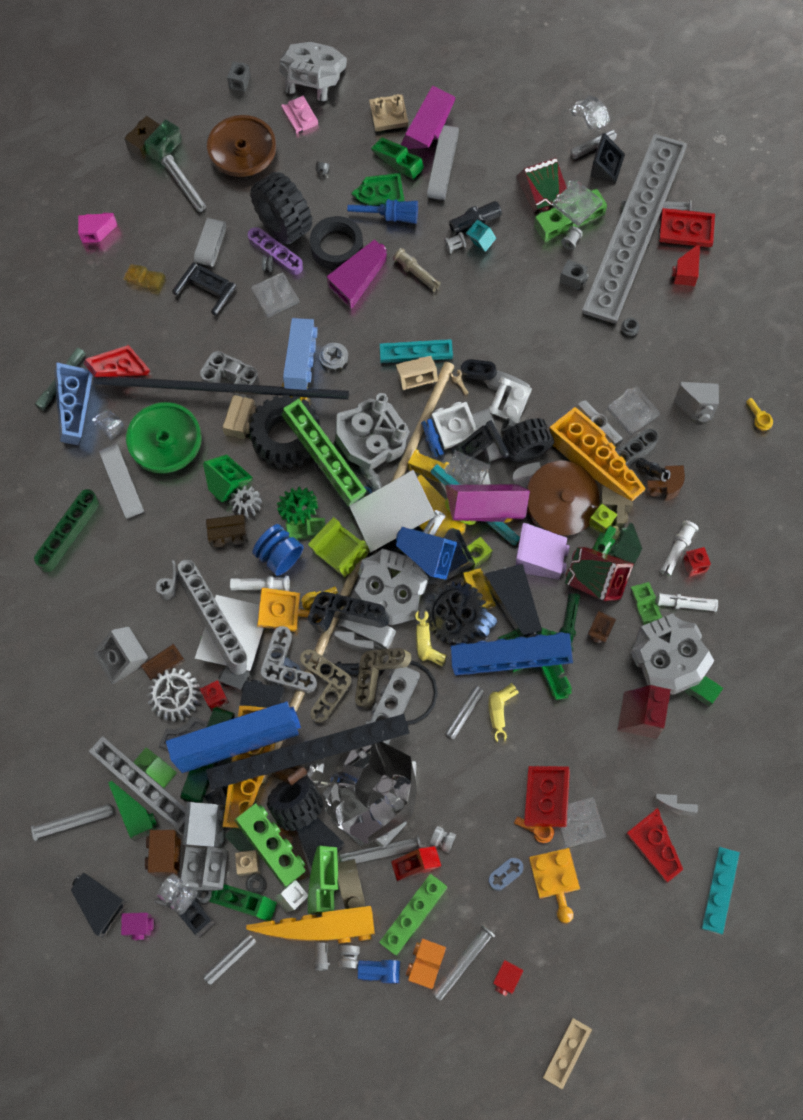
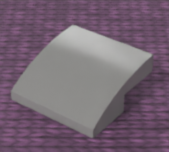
M186 846L179 888L222 890L228 850L207 846L206 850Z

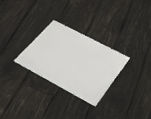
M414 470L350 505L370 552L394 540L398 531L401 530V526L413 529L436 516Z
M216 595L215 600L247 654V670L250 671L264 629L257 627L259 604ZM205 627L195 659L227 666Z

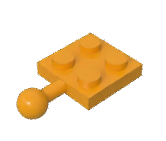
M262 588L257 627L276 629L280 626H285L290 631L295 632L297 630L298 616L308 618L310 610L299 609L300 593Z
M566 848L529 857L539 899L556 895L559 906L557 910L558 920L562 923L570 922L573 919V911L567 906L564 893L580 890L570 849Z

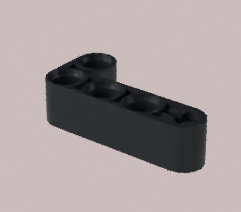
M320 592L316 595L308 615V622L318 633H324L329 629L333 617L378 628H383L390 622V616L381 604L329 592Z

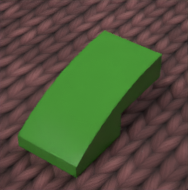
M306 518L304 523L298 521L297 525L294 524V521L289 524L286 521L285 531L289 532V538L294 537L298 541L310 540L325 526V518H311V520Z
M650 583L632 586V596L642 624L646 625L662 618Z

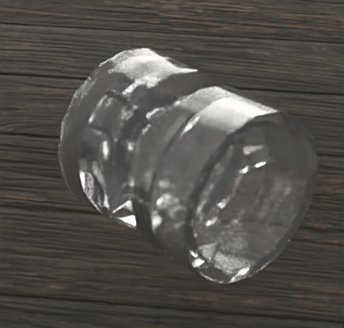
M172 874L162 884L156 896L166 904L171 903L170 907L181 915L191 905L197 895V891L189 885L183 886V881Z

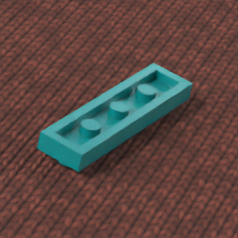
M452 339L380 344L381 363L408 362L431 356L433 360L453 359Z
M718 847L701 926L702 930L723 935L740 852Z

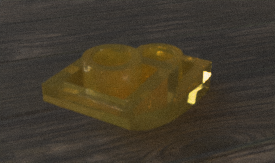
M130 264L124 280L136 286L159 291L166 276L161 272L148 271L145 266Z

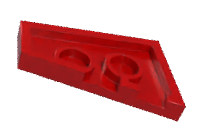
M129 345L87 358L84 361V365L94 377L149 375L150 369Z
M657 808L629 830L626 835L661 878L668 883L683 870V867L671 843L667 828L660 816V811Z

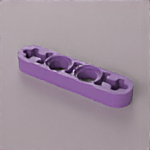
M258 227L251 228L248 231L247 235L250 244L266 256L272 255L273 261L290 274L297 275L302 272L303 263L297 255ZM267 243L273 244L271 249L264 248ZM279 253H285L286 257L283 259H279L277 255Z

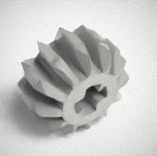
M243 486L241 491L236 488L237 494L231 493L232 500L229 501V504L232 506L233 513L237 512V515L244 514L245 518H248L250 513L253 516L256 515L254 510L260 511L259 504L262 503V500L259 498V492H254L252 486L248 490L246 486Z

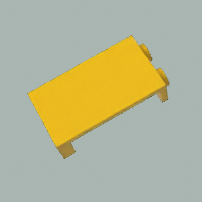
M419 475L417 478L433 511L438 510L445 515L434 536L443 538L451 528L460 530L463 535L466 531V524L459 520H452L451 513L445 505L446 500L422 475ZM429 520L419 525L423 531Z

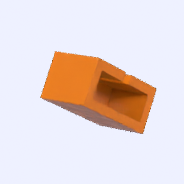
M422 939L421 943L417 942L413 951L416 959L414 964L409 963L406 975L409 976L408 981L432 990L446 947Z

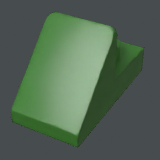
M147 747L133 762L163 788L177 774L173 768Z

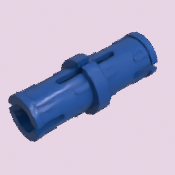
M428 419L429 428L426 421H422L421 425L426 435L425 441L429 443L432 457L435 458L438 457L436 449L440 456L444 452L439 442L440 436L436 434L433 420Z

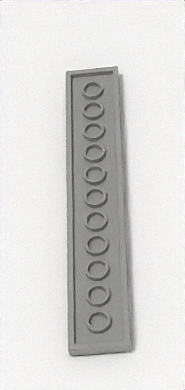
M657 134L653 135L582 309L583 314L611 323H617L687 148V143Z

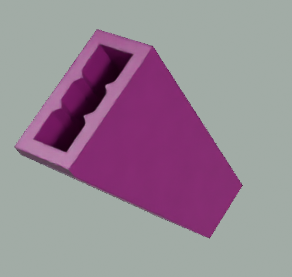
M374 239L327 276L328 287L350 309L355 306L387 261V249L382 243L379 244Z

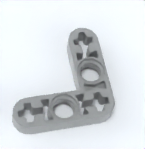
M285 626L276 628L261 668L262 677L270 683L280 684L281 686L305 693L313 692L317 687V681L312 674L283 666L292 640V634ZM283 632H285L287 638L284 637V638L282 639V642H281V643H282V646H281V645H279V643H280V637H279L278 635H279V634L282 635ZM276 649L282 651V655L278 659L271 657L272 651ZM273 668V671L275 673L280 674L279 680H277L278 676L275 674H271L270 677H268L266 670L270 671V669ZM287 673L294 674L293 681L285 682L283 680L284 675ZM300 675V680L302 681L310 679L313 684L305 687L303 682L298 681V676Z

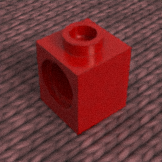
M705 547L687 551L682 559L688 577L705 573L711 566Z
M218 680L200 688L211 712L215 707L220 708L229 703Z
M504 960L492 984L496 986L495 991L504 996L507 993L512 995L524 970Z

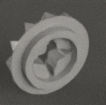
M339 343L326 344L319 353L321 364L326 366L327 369L332 368L336 370V368H342L347 363V349ZM337 352V358L331 361V356Z

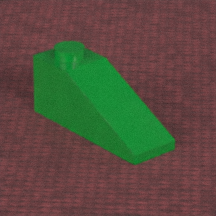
M113 781L108 782L129 837L135 841L148 835L150 830H156L155 824H157L154 813H149L148 810Z
M223 884L222 890H213L209 900L211 903L263 921H271L277 904L276 901L265 896Z

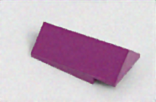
M432 85L408 128L401 145L407 147V149L429 148L432 140L439 138L456 98Z
M518 484L445 486L452 520L504 522L507 518L524 519L526 517L530 491Z

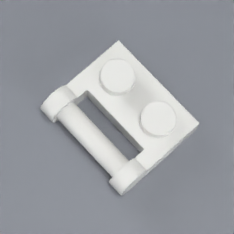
M500 377V385L492 405L488 409L492 414L506 419L510 418L514 422L519 423L532 388ZM508 385L512 388L502 411L498 407Z

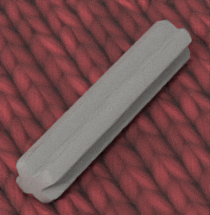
M614 130L606 132L612 141L616 139L617 134ZM602 135L571 149L570 155L572 158L576 159L597 149Z
M475 686L445 731V735L449 738H455L483 695L484 691L480 687Z
M247 934L203 975V979L208 984H212L255 944L256 941L252 935Z

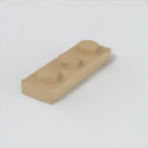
M572 1018L543 1076L545 1080L563 1089L592 1031L591 1028Z

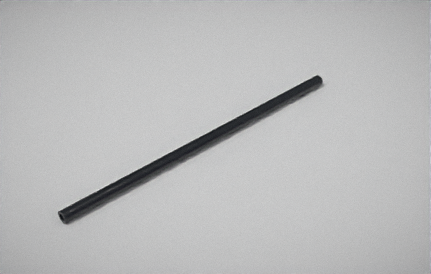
M116 376L93 378L95 385L349 400V391L314 388L302 390L286 389L281 386Z

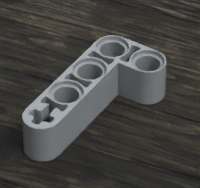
M116 444L100 450V456L126 519L143 513L144 509L119 446Z

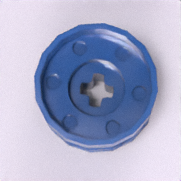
M276 524L261 535L253 547L252 554L259 558L260 562H267V568L276 576H280L296 563L304 547L294 537L289 538V532L285 531L281 525Z

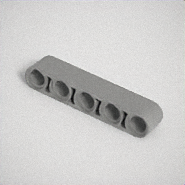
M443 126L438 139L427 198L445 200L459 127Z

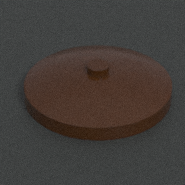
M236 115L222 120L212 129L207 140V151L212 164L219 171L230 176L245 177L262 171L271 163L276 152V140L272 129L263 120L250 115Z
M554 461L547 463L531 476L526 486V489L530 491L527 511L533 522L539 528L563 537L575 535L585 530L590 525V518L600 505V495L595 480L588 471L573 462Z

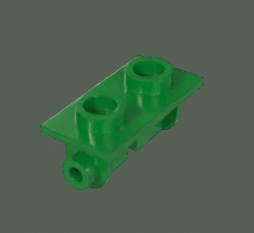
M542 666L543 676L546 678L555 699L569 698L568 696L572 694V687L566 676L560 678V675L565 673L562 666Z

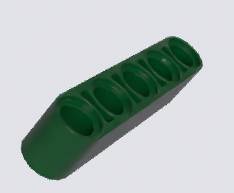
M85 489L79 493L36 552L34 562L42 572H51L99 507V500L92 490ZM93 498L92 501L85 503L87 499ZM82 513L80 517L74 518L76 514ZM71 528L69 532L63 533L65 529ZM60 543L57 548L52 549L55 544ZM44 559H48L47 563L41 564Z
M215 707L207 727L234 719L235 713ZM218 762L189 771L180 799L188 802L202 803L210 784L206 770L216 767Z

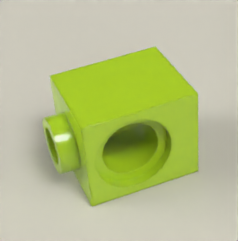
M601 504L590 518L589 527L599 534L601 532L605 534L608 527L615 523L617 514Z
M481 537L467 546L470 553L478 552L481 555L480 557H473L475 562L471 566L473 570L492 557L493 550Z

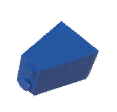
M401 526V530L398 531L396 536V546L429 576L447 579L457 542Z

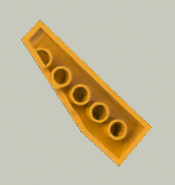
M576 407L549 427L554 439L553 446L571 462L580 465L588 471L596 481L630 501H633L645 491V487L634 472L626 466V461L623 457L617 454L615 446L606 439V434Z
M239 705L238 717L265 708ZM275 743L232 757V762L274 751ZM264 776L228 786L223 827L239 828L234 819L253 806Z
M371 906L322 912L321 917L310 914L300 917L301 919L296 920V918H286L277 923L275 921H267L246 925V929L250 932L293 941H338V944L350 943V939L359 938V941L371 940V936H375Z

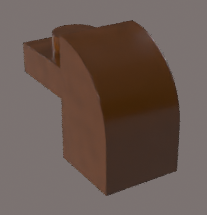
M684 465L665 466L664 469L669 470L671 473L670 478L666 479V482L662 480H647L645 495L660 496L664 494L665 501L675 498L685 481Z

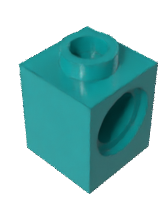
M479 220L466 233L472 243L485 252L497 239L490 227Z

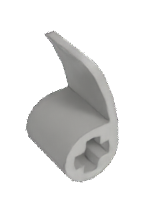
M172 560L173 579L162 578L156 583V590L163 600L173 599L177 592L179 582L178 567L174 560Z

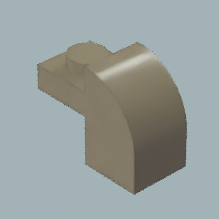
M602 486L600 505L603 504L617 514L614 526H618L619 530H622L624 523L627 524L628 513H630L633 503L606 486Z
M355 859L338 863V883L345 909L365 907L366 904Z

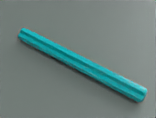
M438 464L430 471L445 486L461 485ZM485 521L511 545L515 546L520 541V536L504 522Z

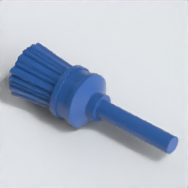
M387 199L385 204L380 206L348 205L347 211L380 213L388 222H396L398 220L417 224L418 200L398 202L397 199Z

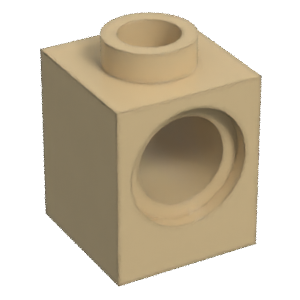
M256 850L235 853L237 874L240 877L261 874L259 855Z

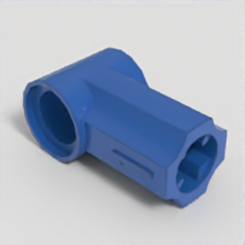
M359 960L358 979L377 980L382 983H399L400 961Z

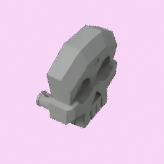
M313 42L291 44L289 50L283 53L279 65V72L285 78V92L288 93V89H290L289 94L295 93L296 83L317 88V100L320 101V96H322L321 101H326L328 98V87L336 85L340 73L346 68L347 58L331 46Z
M379 393L376 396V400L370 398L359 403L355 409L336 414V443L349 461L368 470L376 468L384 461L391 462L402 456L407 437L410 433L408 425L406 426V423L402 421L393 406L387 403L388 397L384 393Z
M381 549L376 554L363 559L358 572L361 578L352 598L383 605L390 616V622L388 623L390 625L416 619L415 614L418 611L420 595L425 593L429 580L424 570L410 557L386 549ZM390 568L401 572L393 578ZM375 581L379 583L377 589L372 586ZM402 590L407 592L406 597H401L400 592Z
M674 613L641 626L630 652L637 667H642L647 685L671 689L670 694H676L699 684L714 662L709 650L700 640L702 634L696 623L683 621L675 617ZM683 649H688L689 653H684ZM656 660H661L662 665H658Z

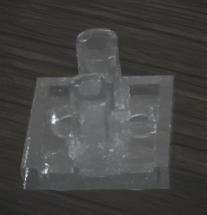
M571 180L567 184V189L553 200L552 205L579 226L602 205L603 200L578 180Z
M283 272L251 287L267 318L299 303L296 293Z
M637 386L633 389H627L623 396L607 407L608 411L630 436L660 414Z
M455 450L450 464L445 467V472L461 485H482L490 465Z
M594 797L568 804L567 827H560L566 848L606 838Z

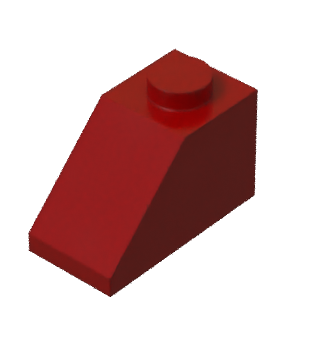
M695 246L677 260L676 266L672 267L671 277H674V284L696 285L699 277L700 246Z
M436 846L420 848L391 861L397 881L441 867Z

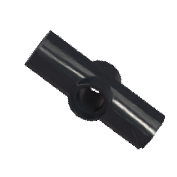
M493 201L479 208L477 206L469 208L465 214L449 221L452 234L456 236L460 232L463 233L469 230L477 220L486 224V222L501 216L500 204L498 201Z

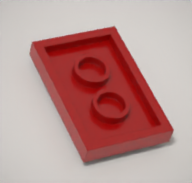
M662 208L659 242L712 247L715 213Z
M528 766L525 826L567 827L569 766Z

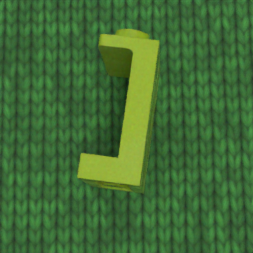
M334 517L308 544L314 554L344 578L355 569V566L370 551L364 540H359Z

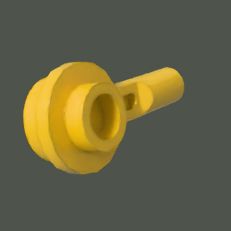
M749 398L746 403L756 416L754 419L755 427L759 430H769L773 425L771 415L766 413V411H761L755 401Z
M334 586L323 592L337 594L338 590ZM321 591L305 594L301 599L302 607L306 610H311L316 595Z

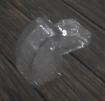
M589 95L585 100H579L570 109L572 116L584 118L588 129L600 130L611 120L603 103L592 95Z

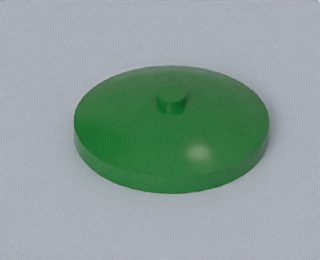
M168 402L156 403L142 409L134 416L126 433L127 448L133 460L140 467L155 473H170L188 465L198 453L202 439L200 426L195 416L185 407Z

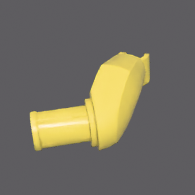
M417 611L415 617L420 621L416 626L418 657L422 661L430 660L442 667L447 655L432 649L429 623H425L429 614L427 611H424L425 617L421 619L419 617L420 613Z
M512 683L499 692L493 691L489 695V715L492 728H496L497 731L494 736L497 743L498 734L504 736V741L507 738L505 731L502 730V727H505L504 702L518 694V691L515 690L516 687Z

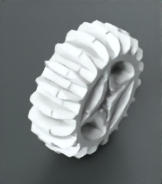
M175 668L172 669L171 674L168 670H165L164 676L158 673L159 680L152 679L154 686H148V689L151 691V693L147 694V697L151 699L148 701V704L153 706L152 712H157L159 718L164 715L165 721H168L170 716L173 722L176 721L177 716L180 720H184L183 714L185 713L190 717L189 710L196 711V707L193 704H200V700L197 699V697L201 696V692L197 691L200 689V685L195 684L197 682L196 678H191L190 672L185 674L183 669L178 674ZM173 681H180L188 686L176 687ZM167 684L166 691L159 696L162 688ZM172 688H173L174 691L176 692V697H175L176 701L172 698V696H173V694H172V693H173ZM189 694L187 701L181 705L182 699ZM164 702L165 704L173 703L175 709H167L160 704Z

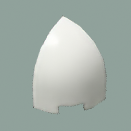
M540 463L527 464L518 468L513 473L515 484L526 489L531 476L541 468Z

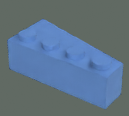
M292 318L283 375L284 388L307 390L308 382L311 383L312 372L310 370L313 368V354L316 348L315 338H317L318 328L314 327V319Z
M56 362L54 375L60 442L79 446L93 375L88 369Z

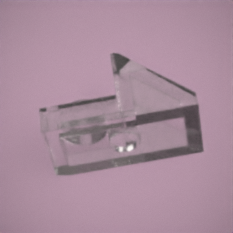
M105 409L92 419L104 431L110 441L125 431L121 419L108 409Z

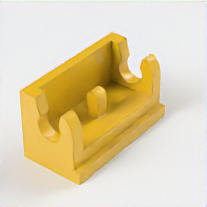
M415 449L408 461V470H414L416 474L442 484L430 471L438 464L448 473L450 463H442L420 454L419 450Z
M481 568L463 573L465 585L467 583L472 585V587L478 589L477 593L479 592L483 595L481 599L485 600L486 603L482 607L487 608V610L496 607L490 590L485 583L484 573Z

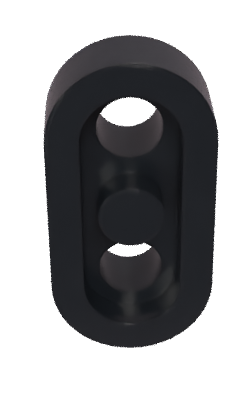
M468 359L461 365L462 374L466 378L491 380L497 375L496 365L491 361Z

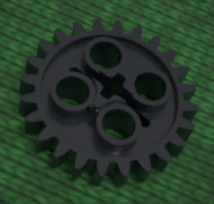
M452 581L451 586L445 583V589L443 590L439 587V594L433 593L435 599L428 600L432 604L431 607H426L430 611L428 618L431 620L427 622L429 626H432L430 632L435 633L436 638H441L440 641L448 642L453 645L454 641L456 644H459L461 640L467 643L468 636L474 639L473 633H480L478 626H484L481 619H487L486 616L482 615L483 612L487 611V608L482 607V605L486 601L481 599L483 595L479 592L477 593L478 589L468 583L465 585L462 581L458 584ZM461 596V601L456 603L457 598ZM446 607V612L442 615L441 612ZM471 611V616L466 618L467 613ZM456 622L455 629L451 630L452 624Z

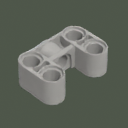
M220 351L213 352L200 371L202 382L219 383L223 377L234 382V384L259 385L256 368ZM233 393V395L241 396L243 398H251V396L253 395Z

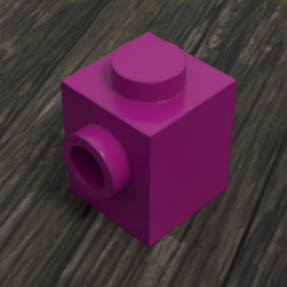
M122 913V936L131 937V940H144V936H150V931L154 929V919L151 918V914Z

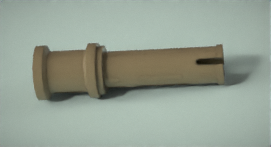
M400 248L394 254L392 260L403 266L406 272H411L433 292L438 289L441 283L419 266L414 257L411 258L405 253V249Z

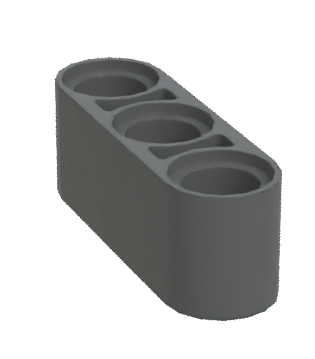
M646 429L616 452L620 457H623L626 461V466L629 468L638 459L640 460V458L655 448L658 433L654 429ZM645 438L651 439L652 442L646 441ZM631 449H637L638 452H633Z

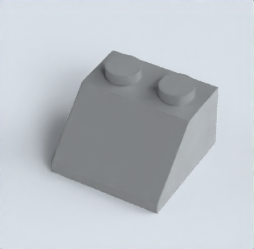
M681 382L674 402L693 420L701 422L712 420L719 405V384Z
M129 626L111 630L93 652L111 684H115L141 667L140 665L148 659Z

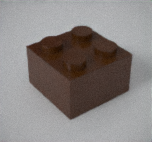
M150 830L149 836H146V848H149V854L145 858V870H148V873L155 878L180 877L182 836L176 830Z

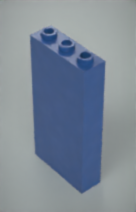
M284 702L167 740L166 744L172 763L181 773H185L298 736V729L301 728L294 706L290 707L288 702Z

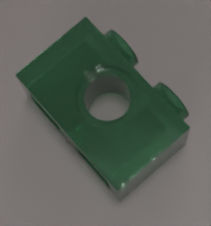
M165 119L144 142L147 155L161 163L162 159L169 155L182 141L179 127Z

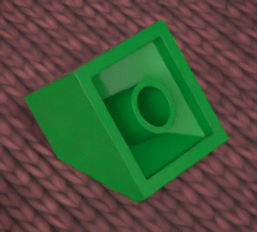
M227 454L204 461L203 463L208 490L221 502L232 499L231 493L237 494L236 488L241 491L243 486H246L253 478Z

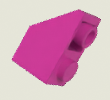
M114 213L78 216V234L82 243L100 242L117 226Z

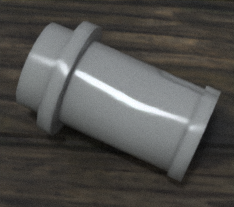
M315 943V963H313V966H315L317 971L328 970V966H330V963H328V943Z

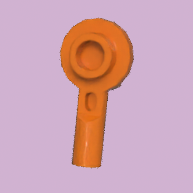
M516 817L514 824L533 832L538 842L548 843L553 839L554 830L552 827L525 826V819Z

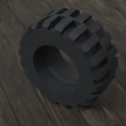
M272 172L253 184L250 190V197L252 198L251 202L254 205V210L258 214L260 221L264 224V227L268 229L276 240L283 244H290L310 231L313 224L310 208L307 206V201L303 198L301 191L298 190L295 183L288 176L280 172Z
M277 395L273 397V400L269 401L267 399L263 402V406L259 405L255 409L256 414L253 413L250 418L249 431L255 452L262 461L266 460V463L270 466L275 464L279 469H283V466H287L288 469H292L293 465H298L299 467L304 465L303 461L309 462L312 459V456L298 438L288 443H279L273 441L268 436L273 426L285 421L282 417L283 409L297 399H300L298 396L290 398L289 395H283V397L278 398ZM303 399L301 402L320 426L316 410L313 406H309V402Z

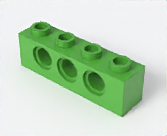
M597 189L587 191L580 197L572 198L562 205H556L547 212L539 213L535 217L534 227L542 240L546 242L568 232L570 226L579 227L605 215L607 203Z
M255 803L234 819V821L280 884L286 887L306 871L304 869L305 863L299 855L295 857L292 853L293 847L286 838L283 840L278 834L280 832L278 826L274 822L270 823L266 818L268 813L262 805L258 806ZM255 822L263 823L264 830L262 833H257L254 830ZM269 838L276 841L277 845L274 850H270L266 846V841ZM281 855H285L289 859L286 867H282L279 864V857Z
M430 873L380 940V945L397 957L447 890V886Z

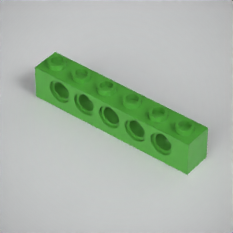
M297 399L285 407L282 417L349 507L364 497L367 490L301 400Z

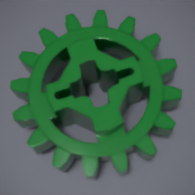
M300 486L297 490L291 488V492L285 491V496L279 497L280 502H277V510L282 520H286L288 524L294 521L295 525H297L298 521L304 523L306 518L311 520V514L316 515L315 509H318V500L314 492H309L307 487L304 490H301Z

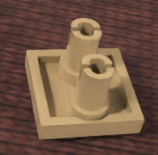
M397 94L396 96L377 97L369 100L375 132L409 126L403 95Z

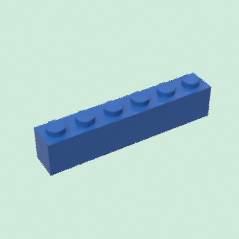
M562 632L548 636L517 637L511 640L497 639L492 642L478 641L474 644L459 643L451 646L452 669L455 676L573 663L570 634Z

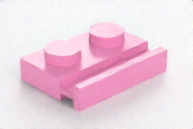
M304 96L289 101L286 105H281L282 111L296 134L301 130L305 131L318 125V120Z

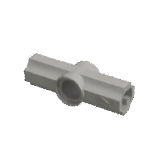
M586 400L581 401L576 406L592 422L602 426L599 428L606 434L605 437L609 443L612 442L615 448L619 446L623 438L607 423V418L603 414H599Z

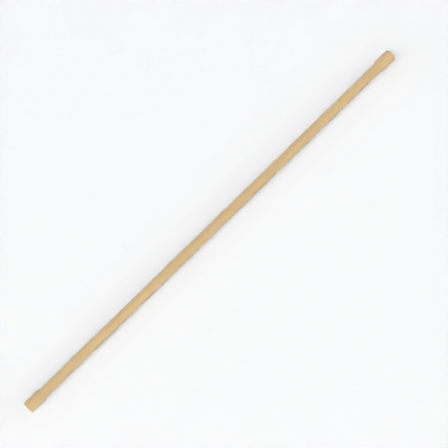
M444 363L439 373L438 381L391 482L405 475L408 461L424 433L421 422L426 421V424H428L427 420L430 419L445 384L454 369L452 363ZM362 560L348 574L339 595L349 597L359 576L358 572ZM333 617L329 629L321 633L314 649L320 655H323L339 618ZM312 654L309 662H313L314 664H316V666L313 667L316 670L319 661L314 660L312 658ZM305 668L304 672L314 675V672ZM308 679L307 681L300 680V682H303L305 687H307L310 683V679ZM295 690L289 703L290 707L294 706L296 712L305 692ZM283 740L275 743V750L280 749ZM269 774L264 775L261 784H265Z

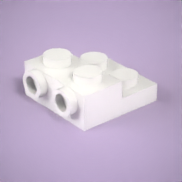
M456 402L447 409L439 408L431 415L436 433L440 436L444 450L459 445L477 430L467 402Z

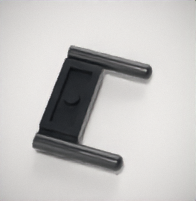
M192 262L172 290V293L178 295L189 280L191 283L220 297L211 310L212 315H217L237 285Z
M492 420L486 422V425L481 426L461 442L457 448L452 450L469 485L474 483V479L466 462H470L494 442L503 458L509 456V452Z

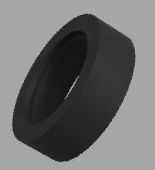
M332 216L321 220L314 226L310 234L312 256L322 267L336 270L363 249L361 229L354 221L342 216ZM342 231L350 235L354 243L352 248L345 254L330 255L321 249V239L330 232Z

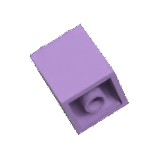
M523 523L515 566L523 564L525 573L529 575L560 580L561 574H565L567 563L563 561L564 556H568L570 545H566L567 538Z

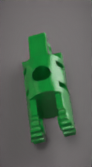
M609 526L605 534L601 532L592 549L599 551L598 547L604 546L605 550L602 553L608 554L616 541L613 539L616 528Z

